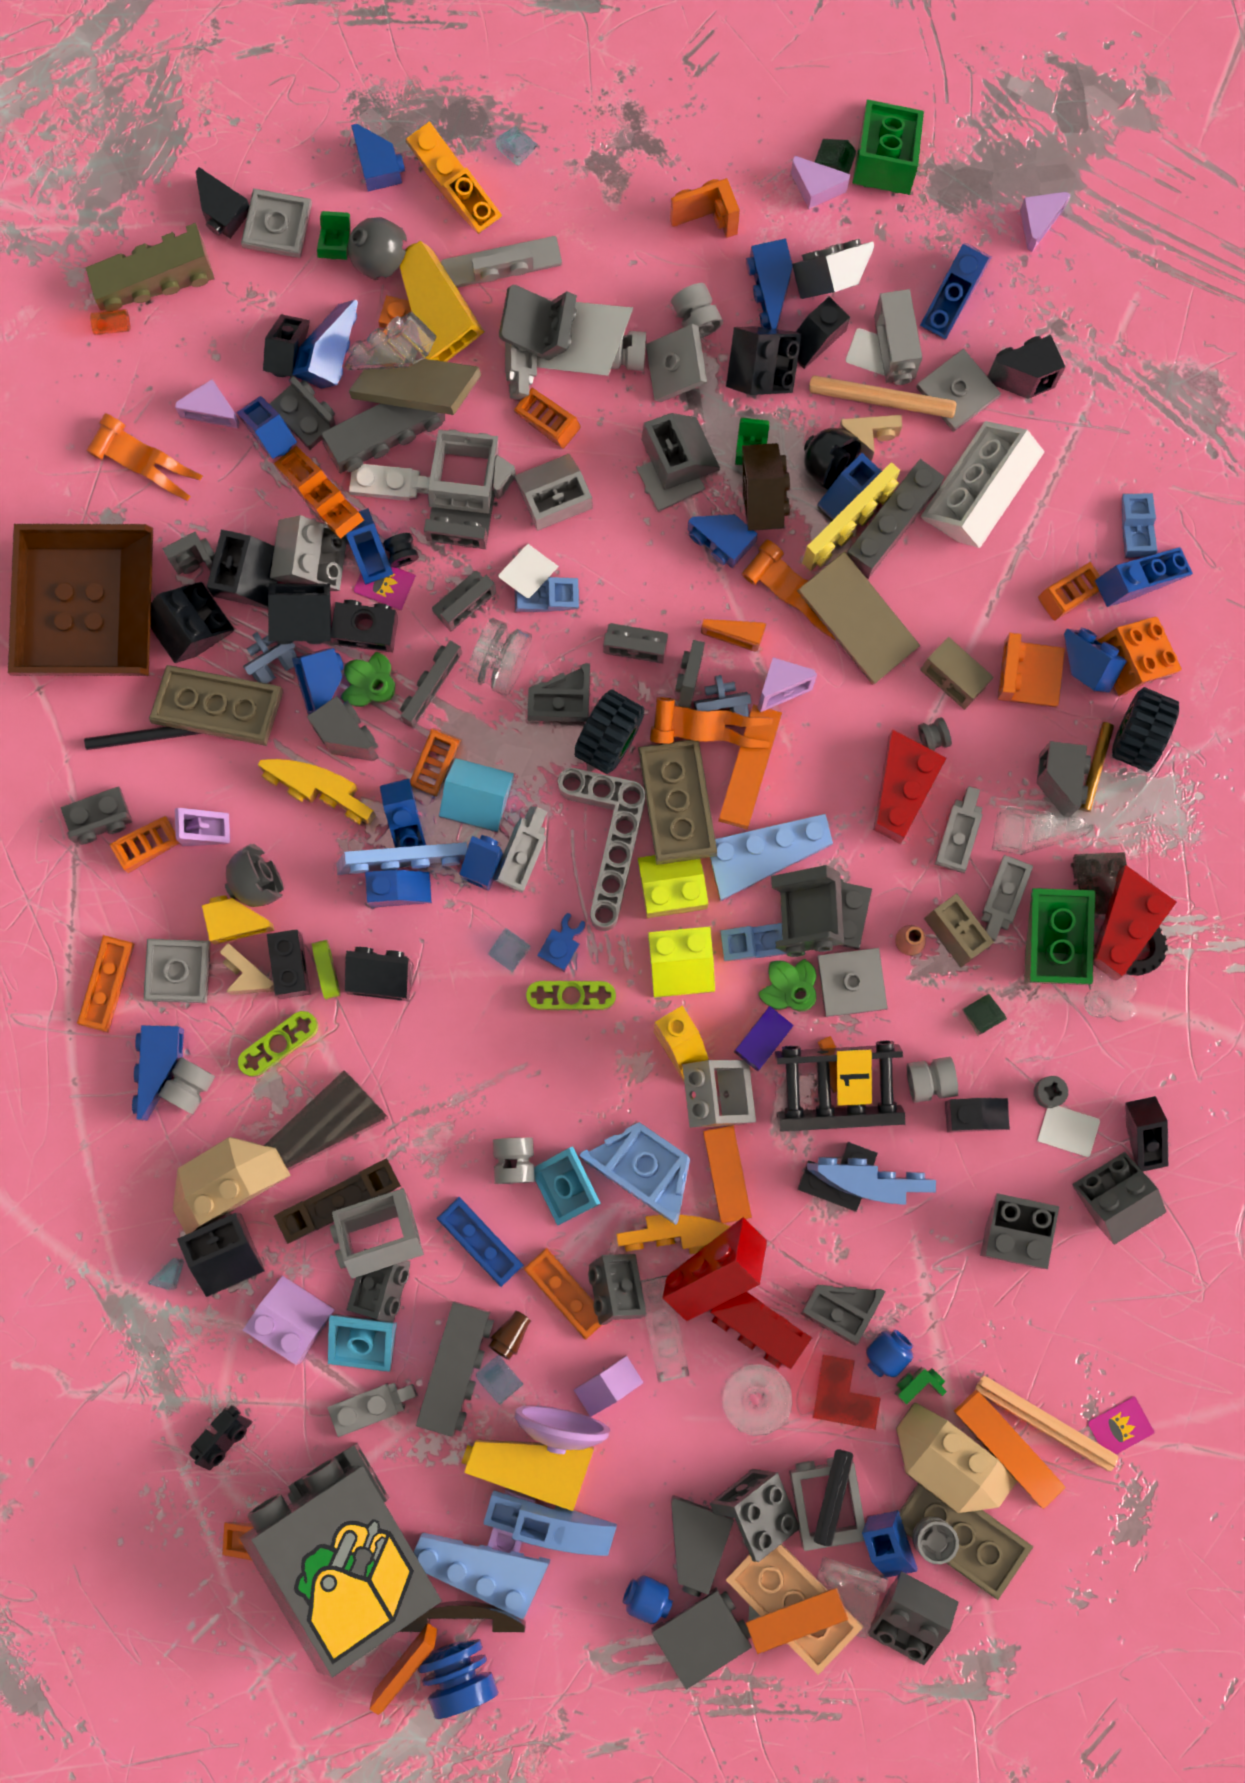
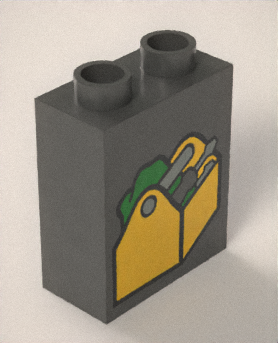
M336 1458L322 1463L302 1478L309 1492L287 1505L282 1495L277 1494L251 1510L247 1517L254 1528L239 1537L318 1673L331 1678L442 1602L364 1467L346 1466L342 1469Z

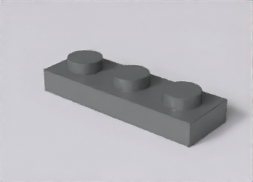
M450 640L446 647L442 645L433 658L435 664L430 672H423L417 682L419 688L413 697L408 696L400 708V711L403 712L401 714L403 723L412 728L415 727L462 655L461 646Z

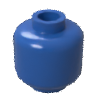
M888 1330L882 1331L866 1349L867 1357L870 1360L867 1365L879 1377H882L884 1374L892 1378L897 1377L912 1361L913 1353L911 1349L913 1345L898 1330H893V1332Z
M644 1575L640 1576L637 1580L632 1579L623 1597L627 1613L648 1624H655L660 1617L666 1618L671 1610L673 1600L668 1598V1586Z

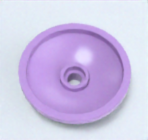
M521 1406L516 1409L514 1416L519 1426L531 1438L547 1445V1450L556 1454H565L566 1450H583L600 1444L609 1437L610 1428L599 1420L580 1413L553 1407Z

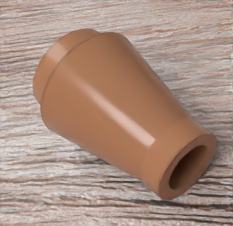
M907 925L897 932L895 943L900 952L912 956L919 954L924 949L926 937L921 928ZM910 933L916 934L917 942L909 939Z

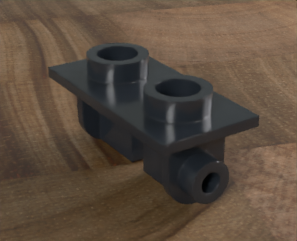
M231 1405L229 1408L225 1407L211 1423L217 1433L213 1435L206 1429L191 1445L192 1450L189 1452V1455L196 1460L194 1462L196 1465L211 1470L223 1461L225 1453L231 1446L245 1436L247 1428L253 1422L241 1416L240 1410L234 1405Z

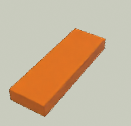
M103 935L78 1017V1025L109 1033L134 949V943Z
M734 1125L703 1131L720 1222L738 1221L742 1217L745 1219L752 1218Z
M548 1248L544 1249L523 1268L585 1340L602 1326L599 1325L598 1316L594 1312V1301Z
M836 1587L747 1621L746 1625L756 1652L760 1654L847 1621L849 1618Z
M427 1623L375 1688L369 1710L377 1715L382 1714L431 1653L437 1636V1629Z

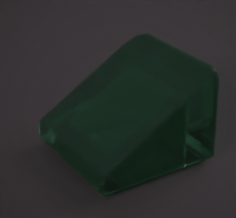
M823 139L815 163L849 174L856 150L849 140Z
M990 994L962 1009L978 1036L1007 1019Z

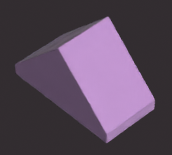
M794 156L791 175L808 209L846 193L851 174L798 156Z
M1060 192L1024 198L1020 213L1026 245L1029 251L1033 252L1066 208L1071 196L1069 193Z
M213 379L176 402L175 408L180 418L239 428V421L235 412Z
M773 657L757 707L758 710L763 712L811 691L817 673L813 669Z
M175 808L176 840L182 846L229 844V813Z
M625 1356L575 1388L574 1391L589 1416L592 1417L622 1399L644 1382L628 1356Z

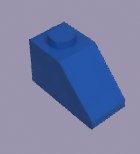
M359 124L351 125L368 192L402 184L400 172H404L405 167L401 153L395 155L391 142Z
M262 396L237 412L263 450L272 459L285 455L290 451L291 446L297 443L280 414Z
M369 508L359 511L364 521L346 534L365 585L393 575Z
M334 648L323 649L292 658L308 715L332 699L343 678L341 673L343 662L341 656L335 652Z
M408 870L365 872L367 903L371 908L432 903L430 872Z

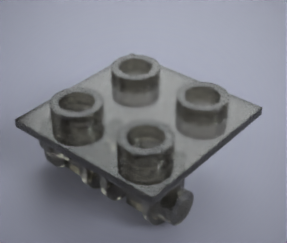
M1125 852L1075 854L1073 863L1070 864L1073 868L1074 879H1077V881L1073 882V885H1078V890L1095 891V915L1106 914L1118 871L1127 865Z

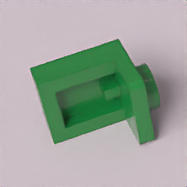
M321 211V231L317 245L318 258L347 260L348 242L351 235L350 214Z
M740 418L735 465H742V445L767 444L770 425L768 420Z
M921 1367L913 1375L908 1372L896 1384L899 1389L894 1394L907 1405L927 1384L941 1396L947 1391L942 1387L945 1380L933 1368L927 1371Z

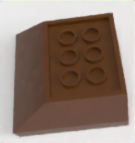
M14 524L8 673L11 676H149L153 527L146 524Z

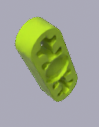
M537 981L528 987L526 998L529 1005L536 1010H607L615 1003L616 992L614 987L605 981ZM541 987L544 993L554 994L552 987H559L557 992L559 1005H552L553 998H545L543 1004H537V1000L531 997L532 993H537L538 988ZM569 987H574L580 992L579 1001L572 1005L565 1003L562 999L563 991ZM583 987H590L589 994H596L599 992V988H605V992L611 994V998H607L605 1004H599L597 998H589L590 1005H583L585 1001Z
M299 1011L293 1014L240 1054L238 1058L239 1069L250 1077L262 1075L315 1036L318 1031L317 1019L306 1011ZM300 1018L305 1021L310 1019L311 1023L308 1025L310 1031L308 1033L302 1030L297 1032L294 1036L298 1038V1041L293 1044L291 1036L284 1029L289 1027V1030L292 1032L298 1028L299 1024L297 1021ZM277 1035L284 1036L287 1041L285 1050L280 1053H275L270 1048L271 1039ZM263 1045L266 1053L272 1056L273 1059L268 1062L267 1057L264 1056L257 1062L259 1066L257 1070L251 1067L247 1069L246 1065L249 1063L247 1057L251 1055L256 1058L263 1052L259 1050V1047Z

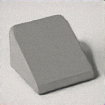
M496 455L493 485L497 499L503 496L516 475L515 467L499 455Z

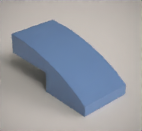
M1153 493L1122 495V529L1125 558L1147 557L1157 553L1154 529L1156 514Z
M548 577L530 598L524 597L515 590V612H549L579 608L578 578Z
M782 923L720 930L724 961L787 955V953L777 949L775 944L776 941L783 940Z

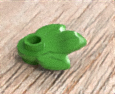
M375 652L370 658L369 663L358 659L347 662L344 666V674L351 685L342 693L341 698L345 702L348 700L351 705L357 707L365 706L371 701L377 703L389 701L395 693V682L390 676L391 663L388 658L379 652ZM380 683H383V687L380 690H375Z
M806 959L801 960L795 967L785 961L770 962L768 972L772 985L759 992L760 999L766 1005L776 1010L787 1007L799 1012L809 1010L816 1002V991L813 987L816 980V971L813 965ZM803 991L806 993V996L803 999H797L795 997L796 993Z

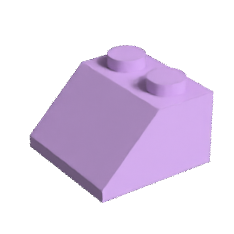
M282 1276L259 1304L243 1331L293 1364L298 1365L312 1347L335 1309Z

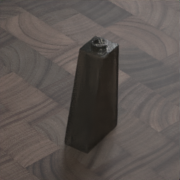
M344 1070L264 1146L276 1148L289 1171L385 1122L389 1116Z

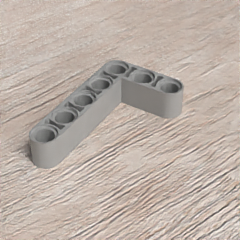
M568 768L563 770L558 777L559 792L565 799L614 810L590 912L592 925L600 931H609L616 926L645 804V791L635 781L577 768ZM568 778H576L580 781L579 788L574 791L567 790L563 784ZM604 784L609 787L610 793L606 797H597L593 793L594 788L597 785ZM628 791H635L639 794L640 799L635 804H628L623 800V795ZM622 820L630 821L633 829L630 833L622 834L616 829L617 823ZM619 849L624 851L627 856L626 860L622 863L612 862L609 855L613 850ZM614 879L619 883L620 887L616 892L608 893L603 889L602 885L606 880ZM602 908L609 909L613 914L612 920L607 923L599 922L595 917L598 910Z

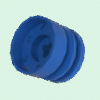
M480 1639L458 1641L441 1647L426 1657L418 1667L419 1673L434 1671L422 1679L423 1686L439 1684L440 1687L428 1697L435 1719L448 1718L471 1710L498 1695L499 1692L492 1672L476 1673L475 1669L487 1661L486 1655L471 1657V1655L483 1648Z

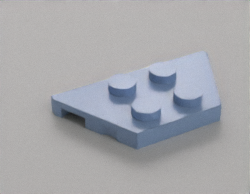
M640 1122L628 1127L622 1134L604 1140V1144L589 1152L586 1149L581 1152L579 1156L584 1162L674 1225L678 1223L690 1158L687 1154Z

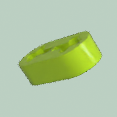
M328 940L312 943L313 955L324 999L341 996Z

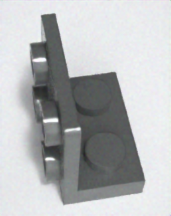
M492 490L489 514L432 507L430 519L425 521L424 533L426 540L486 549L495 497L494 491Z
M752 1469L710 1502L714 1514L735 1518L751 1559L754 1562H760L800 1528L778 1472Z

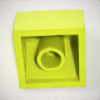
M655 855L638 858L647 918L708 909L709 903L701 859L656 865Z
M710 926L648 932L654 998L715 992L714 958Z

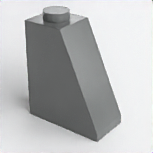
M673 1495L671 1509L678 1584L683 1585L682 1591L700 1597L702 1592L709 1595L734 1519L728 1516L716 1515L708 1507Z

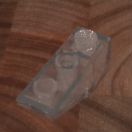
M411 311L401 318L399 316L395 317L382 330L380 328L375 329L364 341L357 340L348 350L349 357L344 367L347 370L408 368L428 356L437 336Z
M1007 806L1006 809H1001L997 814L992 850L1023 855L1087 836L1092 831L1093 824L1085 823V819L1069 816L1064 820L1055 818V814L1051 812L1037 811L1035 815L1024 813L1025 809L1021 807Z
M668 1275L641 1281L647 1314L645 1321L658 1382L689 1376L676 1311L662 1298L665 1280Z

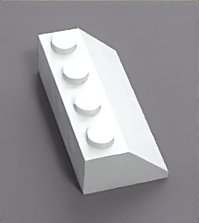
M985 421L922 513L921 518L957 542L980 548L1045 451L1027 429Z

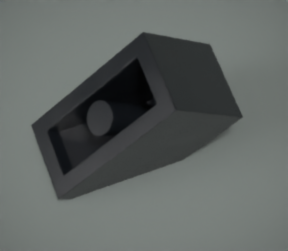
M198 167L195 172L206 226L217 235L223 233L231 239L247 218L249 210L248 201L245 197Z
M830 296L811 312L796 330V332L802 333L797 362L804 369L847 331L850 316Z
M283 314L279 316L265 337L263 371L271 372L277 377L293 376L292 373L298 350L306 340L310 320Z
M1156 1096L1126 1102V1128L1135 1164L1143 1172L1167 1167L1168 1120Z
M968 1098L945 1101L947 1133L1010 1130L1008 1098Z

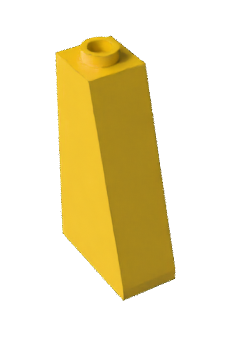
M420 240L405 249V256L399 267L425 359L447 362L485 333L434 251Z
M683 1005L655 1021L653 1032L684 1081L682 1064L709 1060L700 1033Z
M476 1440L474 1446L467 1445L461 1463L467 1465L464 1472L466 1474L573 1511L594 1447L583 1450H566L565 1454H556L548 1451L547 1445L540 1442Z

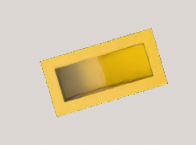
M227 895L210 898L209 904L202 905L209 940L214 945L275 931L273 924L269 920L235 899H228Z

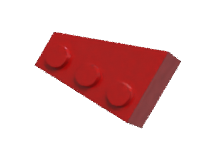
M892 729L888 736L873 830L901 844L947 758Z
M1127 865L1118 871L1115 887L1107 906L1108 909L1098 935L1093 957V965L1115 981L1124 976L1177 903V901Z
M742 1217L667 1276L662 1298L683 1319L689 1321L760 1285L767 1240Z
M747 1291L709 1311L714 1315L712 1319L714 1324L726 1332L730 1327L740 1334L737 1339L752 1351L755 1346H758L766 1352L763 1358L778 1369L783 1364L791 1370L812 1339L810 1335L801 1331Z

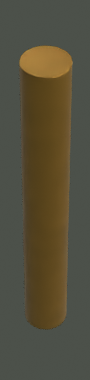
M1108 722L1102 723L1085 786H1088L1086 803L1081 804L1080 810L1085 812H1091L1114 725Z

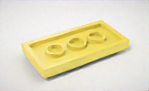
M891 462L807 545L802 564L810 571L817 565L820 568L823 567L833 556L831 552L838 544L841 547L844 546L854 535L852 531L858 524L864 526L875 514L873 510L879 503L884 505L891 497L894 489L899 484L897 478L900 469Z

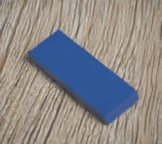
M460 1197L436 1218L500 1287L524 1266Z

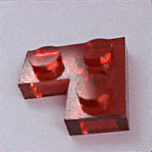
M822 1354L812 1418L876 1430L881 1398L850 1392L855 1360Z

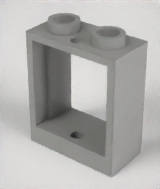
M910 289L880 293L874 319L886 383L894 382L896 385H904L916 378L922 361Z
M438 429L428 487L429 507L489 514L494 484L496 455H498V436H491L486 433L474 434L458 430ZM445 454L488 459L484 486L441 481Z
M707 1060L682 1064L690 1128L732 1126L756 1122L750 1066L744 1060ZM714 1071H717L722 1116L719 1115ZM693 1091L696 1093L695 1098L692 1097Z
M404 1188L332 1212L334 1225L330 1226V1231L334 1243H339L340 1249L335 1251L340 1268L346 1267L351 1279L424 1255L413 1210ZM396 1217L399 1218L403 1238L355 1254L353 1253L349 1233Z
M833 1457L827 1458V1464L815 1466L814 1461L797 1463L795 1464L796 1469L789 1470L797 1521L800 1527L801 1544L804 1551L864 1541L862 1531L865 1522L853 1461L848 1485L855 1525L836 1528L831 1546L815 1543V1532L809 1533L801 1480L829 1475Z

